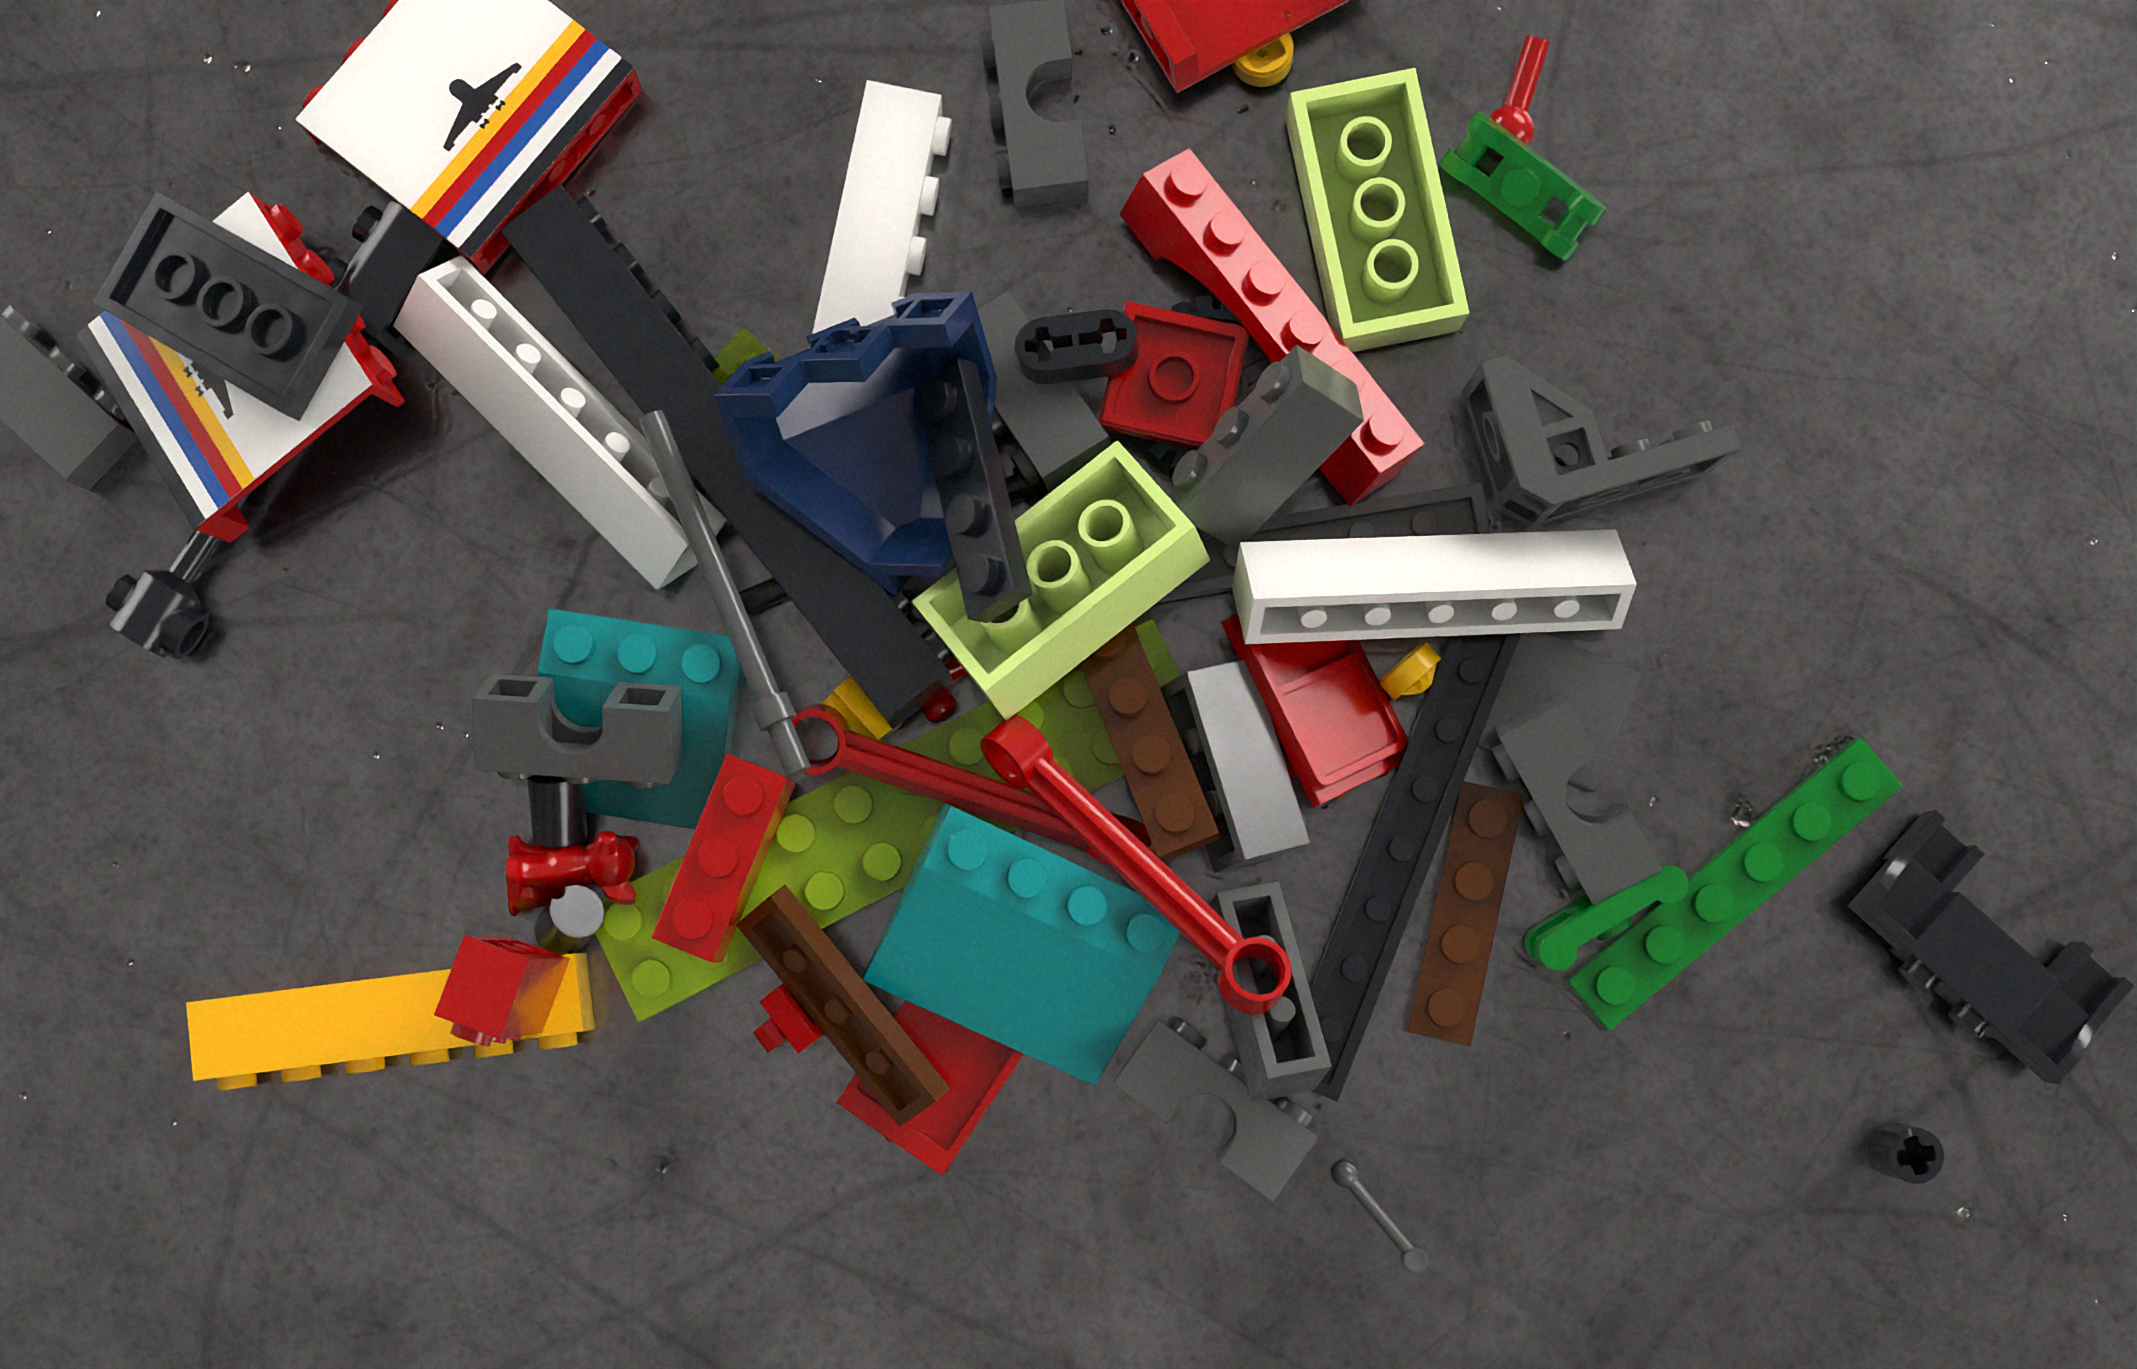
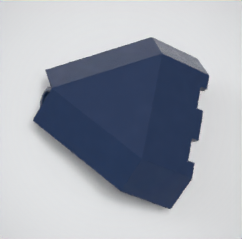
M972 291L914 293L891 303L894 315L867 326H860L859 321L855 317L806 336L809 349L776 362L770 351L744 361L714 394L744 480L895 597L911 576H917L921 579L946 576L955 564L914 388L957 357L974 362L977 365L991 426L993 423L997 376Z

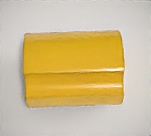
M851 676L837 686L820 703L838 710L846 719L850 731L883 742L889 739L902 724L900 723L892 729Z

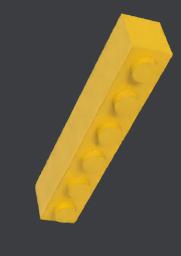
M587 953L563 955L570 958L543 1033L523 1035L520 1039L537 1037L539 1050L578 1045L577 1032L595 1029ZM451 969L186 1002L193 1081L216 1078L217 1091L257 1086L256 1073L280 1070L281 1082L283 1083L321 1078V1065L345 1062L346 1074H355L386 1069V1056L409 1054L410 1066L450 1061L449 1048L473 1046L474 1058L514 1053L513 1041L506 1039L505 1044L491 1041L488 1047L458 1038L450 1034L453 1022L434 1016Z

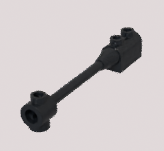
M390 200L383 212L374 206H369L357 218L352 229V237L361 242V245L347 264L339 258H334L327 265L335 277V280L330 283L332 289L364 306L360 316L366 327L360 332L365 340L368 342L371 339L393 353L404 337L393 325L417 276L456 258L459 253L452 244L405 207ZM251 492L236 504L239 510ZM194 530L169 570H144L138 580L129 574L119 578L106 597V606L116 612L109 625L131 641L161 657L166 658L168 653L177 659L188 655L199 643L208 625V617L197 611L201 603L191 583L220 539Z

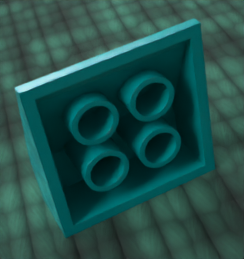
M549 608L537 676L554 677L556 705L561 714L570 722L583 727L602 725V707L617 682L682 686L683 759L670 784H661L653 788H634L627 785L625 781L597 779L596 781L583 784L586 812L696 829L726 754L732 755L745 676L729 637Z

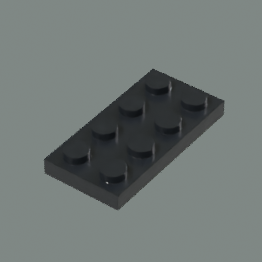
M158 191L154 194L93 303L297 421H300L364 307Z

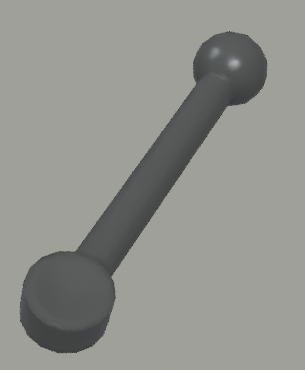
M1341 1162L1337 1164L1332 1173L1335 1183L1341 1187H1348L1403 1254L1402 1263L1407 1270L1415 1274L1425 1271L1429 1265L1427 1252L1419 1246H1412L1358 1181V1171L1352 1163Z

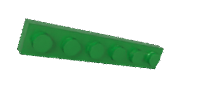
M1862 737L1853 739L1688 876L1689 890L1680 902L1664 904L1658 901L1625 931L1617 935L1564 979L1565 983L1603 1029L1607 1031L1612 1030L1903 787L1902 784Z

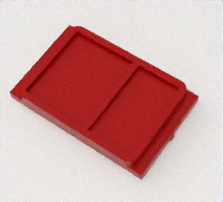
M1238 614L1228 617L1221 622L1239 660H1244L1270 714L1275 732L1313 808L1332 798H1342L1345 792L1375 777H1384L1388 775L1390 770L1398 767L1404 748L1407 746V736L1383 688L1379 685L1380 682L1359 640L1245 644Z
M905 1000L893 1018L930 1061L950 1089L935 1103L900 1127L856 1073L836 1103L884 1135L888 1142H894L943 1175L1024 1054Z

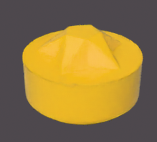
M1285 34L1232 63L1236 75L1245 83L1257 87L1271 86L1284 79L1293 63L1294 47L1290 34Z
M1421 642L1380 679L1381 683L1379 685L1394 701L1400 695H1421L1432 685L1436 664L1442 658L1428 642L1425 644Z

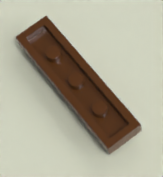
M1132 622L1083 660L1080 665L1157 857L1164 862L1217 841L1221 837Z
M1463 781L1451 813L1404 1031L1471 1046L1522 809L1523 794Z
M786 885L779 888L736 924L899 1127L935 1103L950 1089L930 1061L918 1049L887 1008L884 1007L850 965L849 961L841 954Z

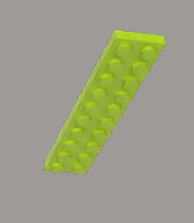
M1153 618L1136 626L1135 629L1159 687L1179 677L1181 673ZM1080 664L1016 713L1028 720L1040 731L1052 749L1054 760L1090 794L1125 776ZM990 701L899 746L1007 783L989 765L980 747L981 739L1004 720ZM852 771L789 802L740 921L783 885L790 889L822 930L904 889L944 802ZM950 805L1010 834L1021 829ZM684 856L631 882L630 884L636 893V902L634 904H617L609 900L606 895L600 898L604 908V918L595 935L638 1022H642L764 960L738 927L724 961L711 963L651 938Z

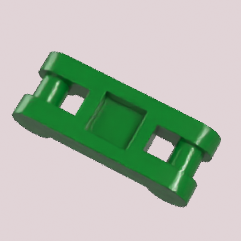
M1476 111L1465 126L1469 131L1457 149L1450 147L1439 161L1440 166L1455 179L1468 185L1532 234L1551 253L1568 261L1579 247V243L1576 241L1578 236L1588 224H1597L1607 211L1606 207L1492 118L1480 111ZM1489 147L1504 157L1492 174L1477 164ZM1554 197H1557L1568 207V210L1557 224L1542 213Z
M1659 861L1663 870L1594 906L1586 894L1531 927L1524 937L1525 951L1530 958L1552 970H1565L1575 962L1579 946L1595 937L1598 941H1603L1622 933L1632 924L1630 916L1653 902L1659 901L1664 904L1680 902L1689 890L1687 875L1682 869Z

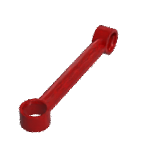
M825 704L807 705L796 712L797 717L792 720L796 728L797 724L804 718H821L834 728L838 738L837 750L833 755L822 760L808 758L811 767L802 773L817 775L828 772L837 766L1086 850L1089 856L1108 865L1031 791L1018 789L1010 784L850 731L844 716L835 708ZM1111 813L1149 850L1154 852L1153 844L1144 823Z
M1015 714L1007 721L1004 719L981 739L980 747L985 759L1004 781L1018 789L1027 787L1220 970L1218 976L1219 989L1223 998L1231 1007L1247 1014H1260L1272 1009L1279 1002L1291 979V964L1285 951L1278 944L1266 938L1251 937L1244 939L1054 760L1050 745L1033 724ZM1246 957H1253L1266 962L1276 975L1277 987L1273 992L1263 995L1245 991L1234 979L1233 964Z

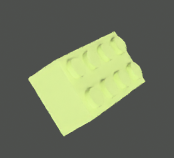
M1416 68L1291 92L1285 120L1331 327L1351 352L1459 331L1469 315V309Z
M1117 440L1015 520L1033 595L988 623L969 620L955 567L912 602L934 633L1005 721H1007L1208 563L1210 558L1195 526Z

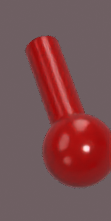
M1530 35L1525 37L1504 106L1497 108L1489 115L1490 118L1527 146L1531 143L1534 135V124L1531 116L1528 114V110L1550 44L1545 39Z

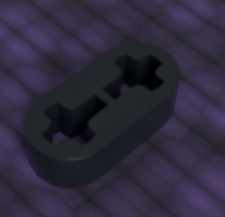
M1103 309L1042 317L1029 321L1018 332L1015 338L1014 349L1021 371L1028 379L1038 384H1054L1115 376L1124 373L1134 365L1138 358L1139 341L1134 322L1126 314L1118 310ZM1115 332L1118 341L1115 346L1116 352L1103 353L1101 343L1104 333ZM1051 341L1054 348L1051 352V360L1040 362L1036 354L1039 350V342Z

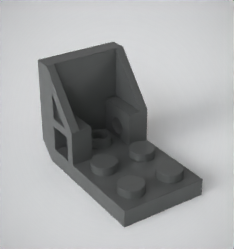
M1507 355L1482 362L1463 388L1501 509L1531 525L1711 472L1742 449L1734 424L1713 430L1710 420H1706L1672 432L1673 438L1658 444L1657 447L1651 448L1648 439H1641L1612 449L1610 451L1611 457L1607 458L1593 411ZM1556 460H1558L1559 462H1561V464H1562L1563 466H1560V465L1556 462Z

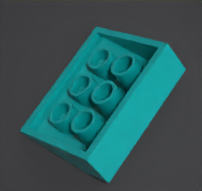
M943 803L862 976V980L1095 1086L1159 979L1180 932L1139 893Z

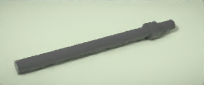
M656 410L647 413L639 419L640 425L756 702L751 705V710L761 732L768 731L786 777L806 771L811 766L792 722L797 717L788 693L780 692L664 412Z

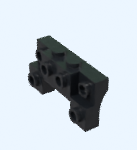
M1937 810L1923 812L1882 858L1886 863L1850 902L1848 907L1892 945L1889 951L1903 962L1899 971L1912 985L1928 995L1935 991L1953 1007L1948 1012V1015L1960 1028L1977 1039H1980L1983 1035L1996 1038L2044 1082L2060 1084L2080 1061L2087 1045L2099 1027L2133 989L2134 985L2125 977H2113L2090 957L2094 950L2085 942H2069L2053 962L2045 968L1961 892H1952L1985 853L1976 845L1965 846L1941 824L1946 818Z

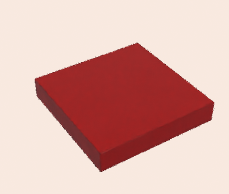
M1125 301L1123 313L1134 322L1139 341V354L1134 365L1127 371L1115 376H1108L1098 422L1104 430L1198 450L1214 433L1215 426L1223 413L1234 406L1250 333L1242 326Z

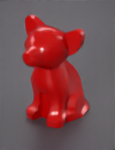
M602 831L587 846L573 844L564 847H545L523 842L519 835L509 836V858L506 860L509 914L516 916L522 910L547 906L552 898L556 899L564 887L572 885L586 886L592 882L603 890L609 900L622 905L634 904L636 902V893L629 883V879L635 868V852L639 846L638 839L633 836H619L613 831Z

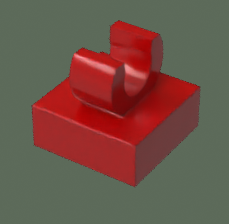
M784 984L775 988L759 1001L771 1018L757 1028L753 1034L767 1053L788 1040L799 1054L825 1036Z

